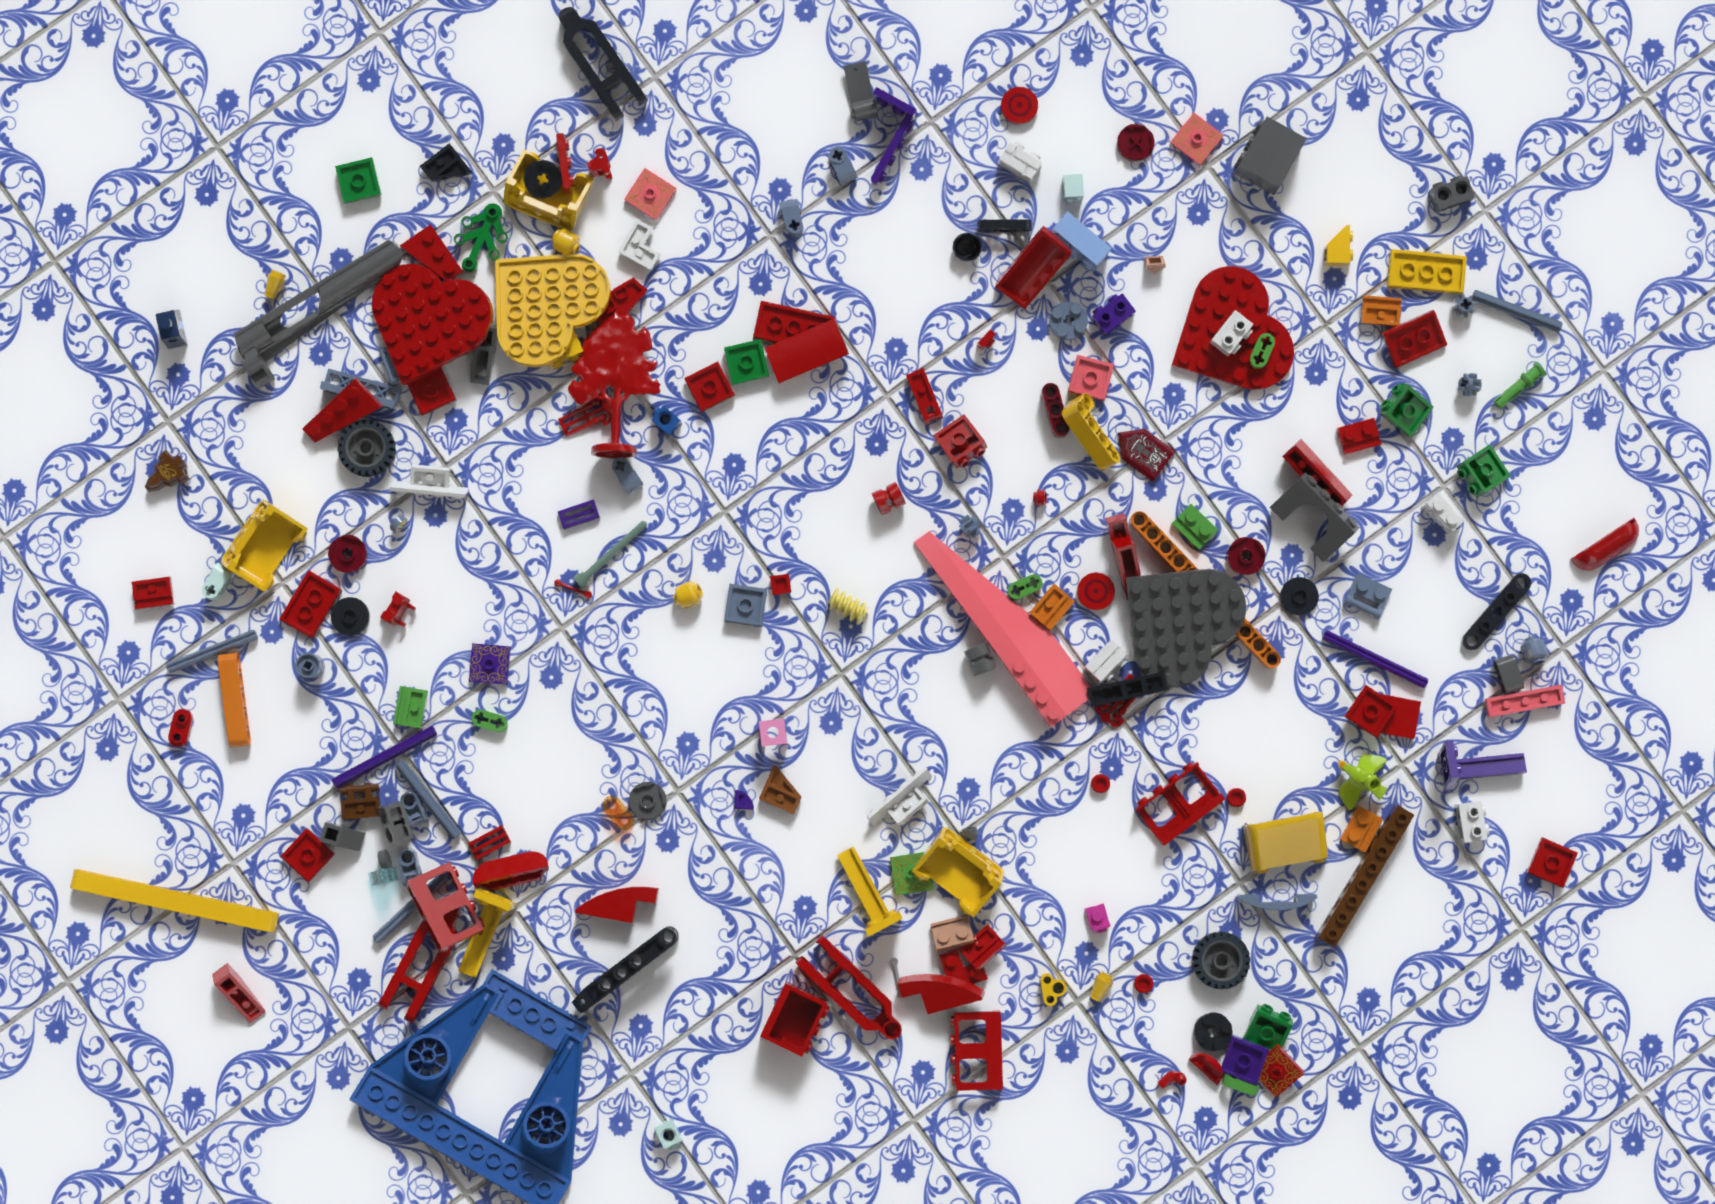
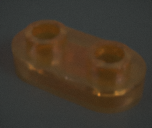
M608 796L604 799L602 804L603 810L616 827L620 830L630 829L634 824V817L623 802L616 796ZM610 802L616 803L615 809L609 807ZM622 817L628 818L627 824L621 822Z

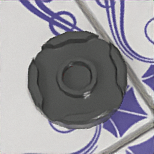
M642 782L636 785L628 798L632 813L643 820H652L659 817L665 811L667 805V796L663 788L653 782Z

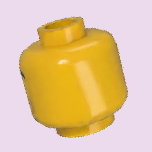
M558 229L552 236V247L560 254L567 256L569 254H576L579 251L580 238L569 229Z
M689 581L675 588L673 598L676 605L688 609L701 602L703 592L698 583L695 584Z

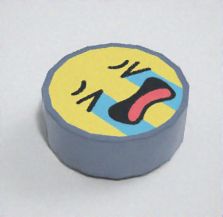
M402 514L398 515L390 524V530L395 534L399 533L406 525L407 518Z

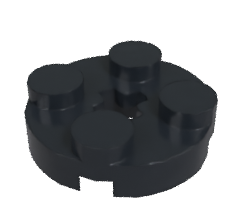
M536 160L526 168L523 178L527 191L532 196L540 199L556 194L562 183L559 168L548 160ZM545 174L548 182L540 184V180L537 177Z
M1209 1012L1200 1016L1193 1028L1195 1040L1202 1048L1208 1051L1223 1050L1230 1043L1233 1035L1232 1024L1224 1015L1217 1012ZM1216 1026L1218 1034L1210 1037L1208 1029Z

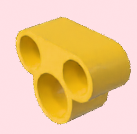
M1043 973L1040 976L1043 1001L1046 1005L1053 1006L1057 1002V997L1063 996L1066 993L1067 986L1064 981L1054 979L1050 973ZM1046 976L1051 979L1048 984L1043 981ZM1057 982L1063 984V991L1061 993L1053 991V985ZM1053 996V1002L1048 1003L1047 997Z

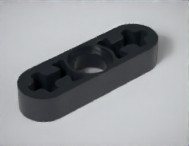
M1028 219L977 221L978 232H1030L1033 230L1032 220Z

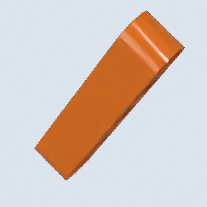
M238 652L218 655V668L228 743L230 748L251 745V736L240 656Z

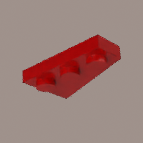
M431 224L399 245L445 281L452 280L463 273V270Z
M634 277L617 286L611 291L607 308L595 321L601 325L613 316L615 312L620 316L628 314L648 290Z

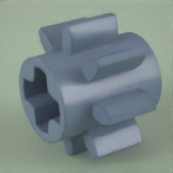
M1461 294L1460 300L1458 298L1453 300L1456 305L1451 309L1456 310V316L1462 314L1464 318H1467L1468 312L1471 314L1475 312L1472 308L1477 302L1471 300L1472 295L1465 297L1464 294ZM1463 303L1468 307L1465 309L1464 307H1461V304Z
M1464 373V377L1460 378L1458 382V390L1463 391V396H1477V392L1482 389V379H1477V374Z
M966 515L960 520L962 524L959 525V528L966 538L970 535L972 538H975L981 533L979 529L983 526L975 515L971 518L969 515Z

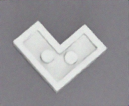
M636 219L618 253L650 271L653 270L661 255L645 245L653 228Z

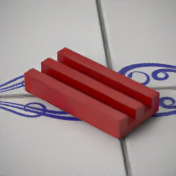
M501 825L469 842L468 845L472 849L471 851L474 853L476 860L507 845L511 840L505 828ZM501 830L502 834L475 848L474 844ZM503 837L506 839L481 854L477 852Z

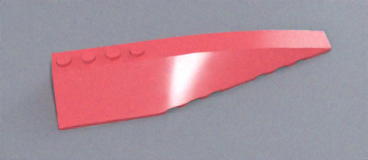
M930 531L914 542L1049 727L1054 726L1089 699L1087 688H1091L1090 684L1051 631Z

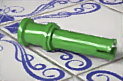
M1535 362L1531 369L1526 373L1523 372L1520 379L1494 399L1493 403L1502 410L1528 387H1533L1534 383L1542 376L1545 377L1547 375L1546 371L1539 363Z

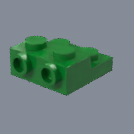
M1396 384L1391 390V397L1381 403L1379 414L1390 424L1397 426L1408 437H1412L1434 406L1409 384Z
M1491 444L1456 466L1458 476L1461 479H1465L1469 485V493L1477 498L1511 477Z
M1257 1004L1242 1038L1270 1050L1277 1044L1283 1047L1293 1027V1019L1287 1012L1281 1011L1278 1013L1273 1011V1008L1268 1004H1263L1262 1006Z

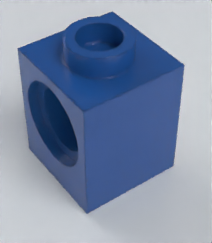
M664 405L662 408L658 407L651 415L653 417L651 419L652 422L669 437L682 423ZM664 415H668L671 418L670 422L666 425L660 423V419Z

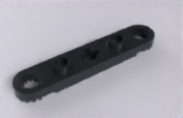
M1519 573L1515 575L1463 635L1461 641L1463 647L1468 650H1476L1483 644L1530 589L1532 582L1527 574ZM1520 577L1526 581L1524 588H1519L1516 584L1517 579ZM1499 607V613L1501 615L1493 616L1492 614L1494 613V611L1492 610V608L1496 609ZM1469 635L1475 636L1477 640L1474 646H1470L1467 643Z

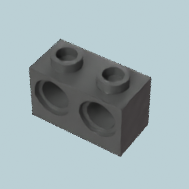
M1457 176L1450 179L1451 182L1444 184L1442 181L1432 185L1433 188L1428 191L1435 213L1469 203L1475 198L1468 176L1464 178ZM1456 186L1462 187L1464 194L1457 193ZM1438 192H1443L1446 195V200L1439 199Z
M393 801L377 807L388 844H399L414 838L402 801Z

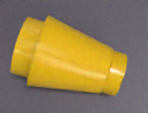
M271 270L270 274L268 273L264 296L275 299L286 282V275Z
M1100 971L1099 975L1095 977L1090 997L1100 1002L1114 984L1112 982L1114 978Z

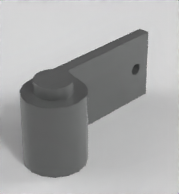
M866 61L843 66L852 107H849L851 119L855 118L856 121L878 117L877 105L873 97Z

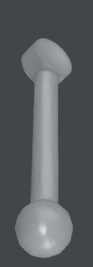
M893 957L890 963L893 965L896 983H898L900 979L897 968L898 959ZM898 988L897 996L902 997Z

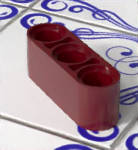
M1047 383L1042 388L1041 397L1050 429L1054 437L1064 438L1068 434L1070 427L1062 416L1064 405L1061 394L1056 384ZM1052 388L1055 391V395L1048 397L1045 394V389ZM1057 406L1060 409V414L1053 415L1050 412V408ZM1061 424L1065 426V433H1058L1055 429L1056 425Z

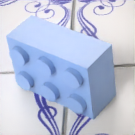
M1068 211L1052 229V233L1073 252L1070 257L1080 260L1081 266L1087 271L1092 270L1094 272L1110 253L1111 247Z

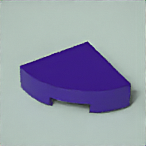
M735 790V809L754 810L751 798L745 792Z

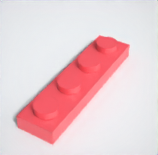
M1562 685L1486 698L1485 704L1488 718L1565 704Z

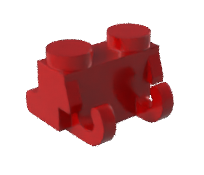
M598 148L594 152L596 157L587 163L591 177L597 178L604 175L607 180H610L613 177L607 153L603 148Z
M395 591L391 603L383 611L380 618L393 626H396L398 623L405 628L407 624L401 621L402 616L408 607L413 611L416 610V607L409 603L411 601L409 598Z

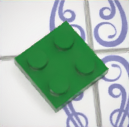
M372 157L335 166L345 204L382 195Z
M761 339L724 347L732 385L770 377Z

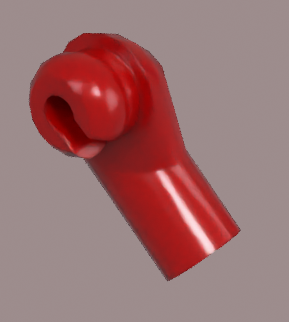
M1169 1071L1157 1083L1164 1090L1170 1083L1186 1084L1187 1078L1182 1072Z

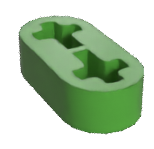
M1264 333L1260 335L1249 358L1250 365L1255 369L1264 367L1275 344V339L1271 334ZM1268 338V342L1271 344L1267 345L1264 350L1261 349L1263 346L1261 340ZM1259 353H1263L1261 356V360L1263 361V363L1260 362L1258 365L1255 364L1256 360L1253 359V357H1257Z
M1032 574L1012 583L1008 587L1007 592L1010 598L1018 600L1038 591L1042 587L1043 582L1040 576ZM1031 578L1039 581L1037 588L1033 586L1027 588L1026 584L1031 582ZM1013 586L1017 588L1024 587V590L1019 592V596L1016 594L1012 595L1011 593Z
M476 710L472 714V722L478 727L495 732H503L508 727V720L502 715L485 710ZM484 713L483 717L489 720L488 722L481 721V724H479L476 716ZM501 718L504 726H500L497 729V725L492 724L491 721H498Z
M1225 1074L1222 1081L1223 1085L1252 1096H1257L1260 1088L1258 1084L1254 1086Z

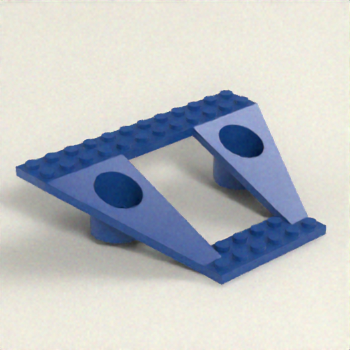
M491 969L484 983L479 988L372 1063L352 1093L349 1101L528 1204H559L572 1180L582 1047L592 1026ZM488 1014L495 1016L556 1051L505 1142L500 1141L438 1105L439 1100ZM431 1043L434 1044V1047L426 1048L425 1044ZM423 1044L424 1049L421 1053L415 1050L416 1047ZM438 1046L444 1053L436 1055L434 1050ZM412 1052L418 1055V1060L409 1062L408 1059ZM430 1057L431 1060L425 1061L424 1058ZM446 1057L445 1067L437 1063V1058ZM418 1063L421 1068L416 1073L410 1065ZM437 1066L442 1070L433 1075L431 1068ZM423 1069H429L430 1076H423L420 1073ZM543 1111H550L553 1113L551 1117L544 1116ZM541 1112L542 1118L539 1121L532 1117L534 1114ZM554 1114L560 1117V1122L555 1123L553 1119ZM528 1120L537 1124L536 1128L527 1130ZM563 1124L564 1134L557 1132L555 1126ZM543 1125H548L549 1128L544 1129ZM537 1131L540 1136L535 1141L529 1133ZM553 1133L561 1137L558 1141L551 1143L550 1136ZM541 1137H547L549 1144L538 1142Z

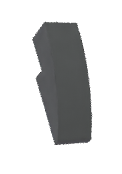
M490 325L487 338L480 346L474 349L470 376L471 383L489 385L498 341L497 325Z

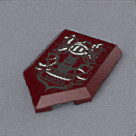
M1146 429L1118 432L1122 460L1153 482L1175 451Z

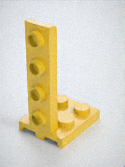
M854 846L837 855L871 921L866 923L867 927H865L868 937L903 919L899 910L895 911L892 909L888 911Z
M483 888L476 889L473 897L477 898L476 902L484 905L480 915L485 924L484 931L480 936L476 934L471 937L458 969L459 972L477 978L502 914L515 910L517 902L486 891Z

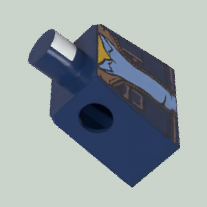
M170 310L155 314L161 341L168 349L188 345L180 310Z

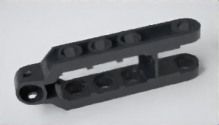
M572 7L562 9L559 13V20L565 30L564 46L615 121L617 122L623 118L624 114L608 91L623 82L640 106L647 102V97L596 22L581 18ZM582 29L591 32L598 46L606 54L608 61L617 70L603 81L599 79L573 41V36Z
M667 926L586 986L571 1003L579 1013L587 1011L672 947L679 939L678 930L672 926ZM665 932L672 934V941L668 942L665 940ZM634 956H639L641 958V965H637L633 962ZM619 967L625 969L626 975L624 977L618 974L617 970ZM603 979L610 982V988H605L602 985Z

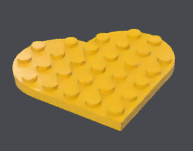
M581 254L496 259L497 337L500 346L511 360L527 367L546 366L561 358L572 343L574 328L584 327L597 320L609 304L611 286L603 267L592 258Z

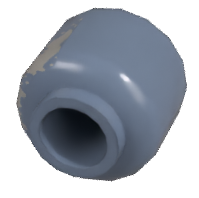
M1536 636L1526 638L1525 642L1520 646L1524 661L1531 666L1544 663L1548 657L1544 640L1536 638Z

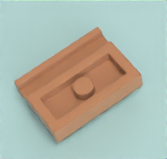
M968 915L930 924L937 952L975 943Z

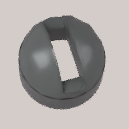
M977 827L963 828V838L966 841H974L978 836Z

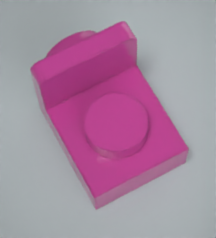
M1104 903L1085 908L1091 931H1096V934L1108 931L1107 927H1111V924L1108 920Z

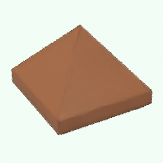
M1163 256L1144 258L1147 270L1155 274L1166 268Z

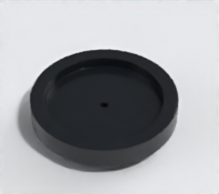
M1295 577L1288 580L1280 591V602L1283 608L1293 615L1300 616L1310 613L1316 607L1319 600L1316 585L1304 577Z
M343 598L334 605L331 611V622L334 628L344 635L352 636L363 632L370 621V612L367 605L358 598Z

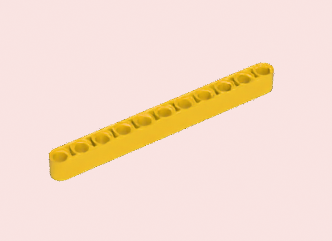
M74 869L70 888L74 890L273 933L276 931L279 913L80 869Z

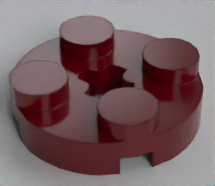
M346 534L338 537L330 544L328 549V557L331 564L336 570L343 573L359 571L367 560L366 545L361 539L353 535ZM351 549L352 557L345 559L346 556L343 555V552Z
M1241 537L1235 540L1227 550L1228 565L1239 575H1252L1258 572L1265 562V549L1258 540L1253 538ZM1243 551L1246 553L1250 552V561L1242 560Z

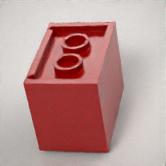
M786 981L760 1037L801 1057L804 1053L808 1054L813 1043L810 1039L812 1035L817 1036L821 1027L819 1020L821 1017L825 1019L829 1010V1006H827L828 1001Z

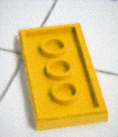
M1391 249L1387 288L1464 294L1467 256Z

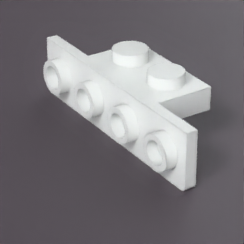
M414 464L411 466L410 482L393 480L389 486V490L397 494L408 492L417 496L429 494L438 498L450 496L453 499L466 498L469 488L450 486V468Z
M924 767L916 771L909 781L902 783L895 793L888 795L882 804L873 808L867 816L869 821L875 825L889 813L896 823L901 826L929 801L918 788L932 777L928 769Z

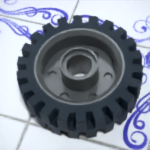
M358 420V422H353L349 427L345 428V431L340 435V440H338L337 451L339 452L338 456L342 464L350 472L358 476L372 477L384 473L395 459L396 443L394 437L385 426L376 421ZM365 444L371 445V450L368 453H363L362 451Z
M1213 932L1198 941L1193 950L1192 966L1197 977L1207 986L1215 989H1230L1241 983L1247 976L1251 962L1250 953L1244 942L1237 936L1228 932ZM1220 955H1224L1226 958V962L1222 966H1219L1216 962L1217 957Z

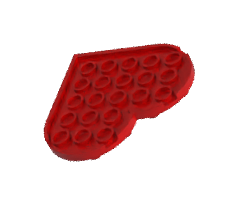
M403 264L391 269L380 279L372 297L374 318L400 381L404 386L476 349L487 338L488 330L493 323V307L483 289L473 282L464 279H452L441 282L434 272L418 264Z
M1225 266L1209 272L1197 285L1171 366L1244 389L1262 390L1275 385L1286 376L1293 363L1294 345L1285 326L1275 318L1267 315L1269 299L1266 288L1261 280L1244 268ZM1236 310L1253 323L1250 328L1253 331L1246 340L1244 338L1241 339L1238 343L1241 347L1235 354L1230 353L1227 357L1210 344V341ZM1264 333L1271 334L1275 339V344L1264 367L1255 369L1249 363L1255 343L1260 335ZM1268 338L1261 340L1263 342L1261 349L1264 350L1267 345L1271 344L1268 342ZM1259 353L1257 357H1253V359L1256 360L1255 364L1258 365L1260 362L1263 363V361L1261 360V356L1263 353Z

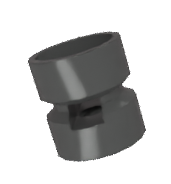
M987 642L964 651L967 661L972 663L970 668L974 677L997 667L993 657H989L990 649Z

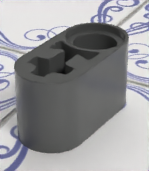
M1513 654L1493 660L1499 683L1505 695L1524 689V682Z

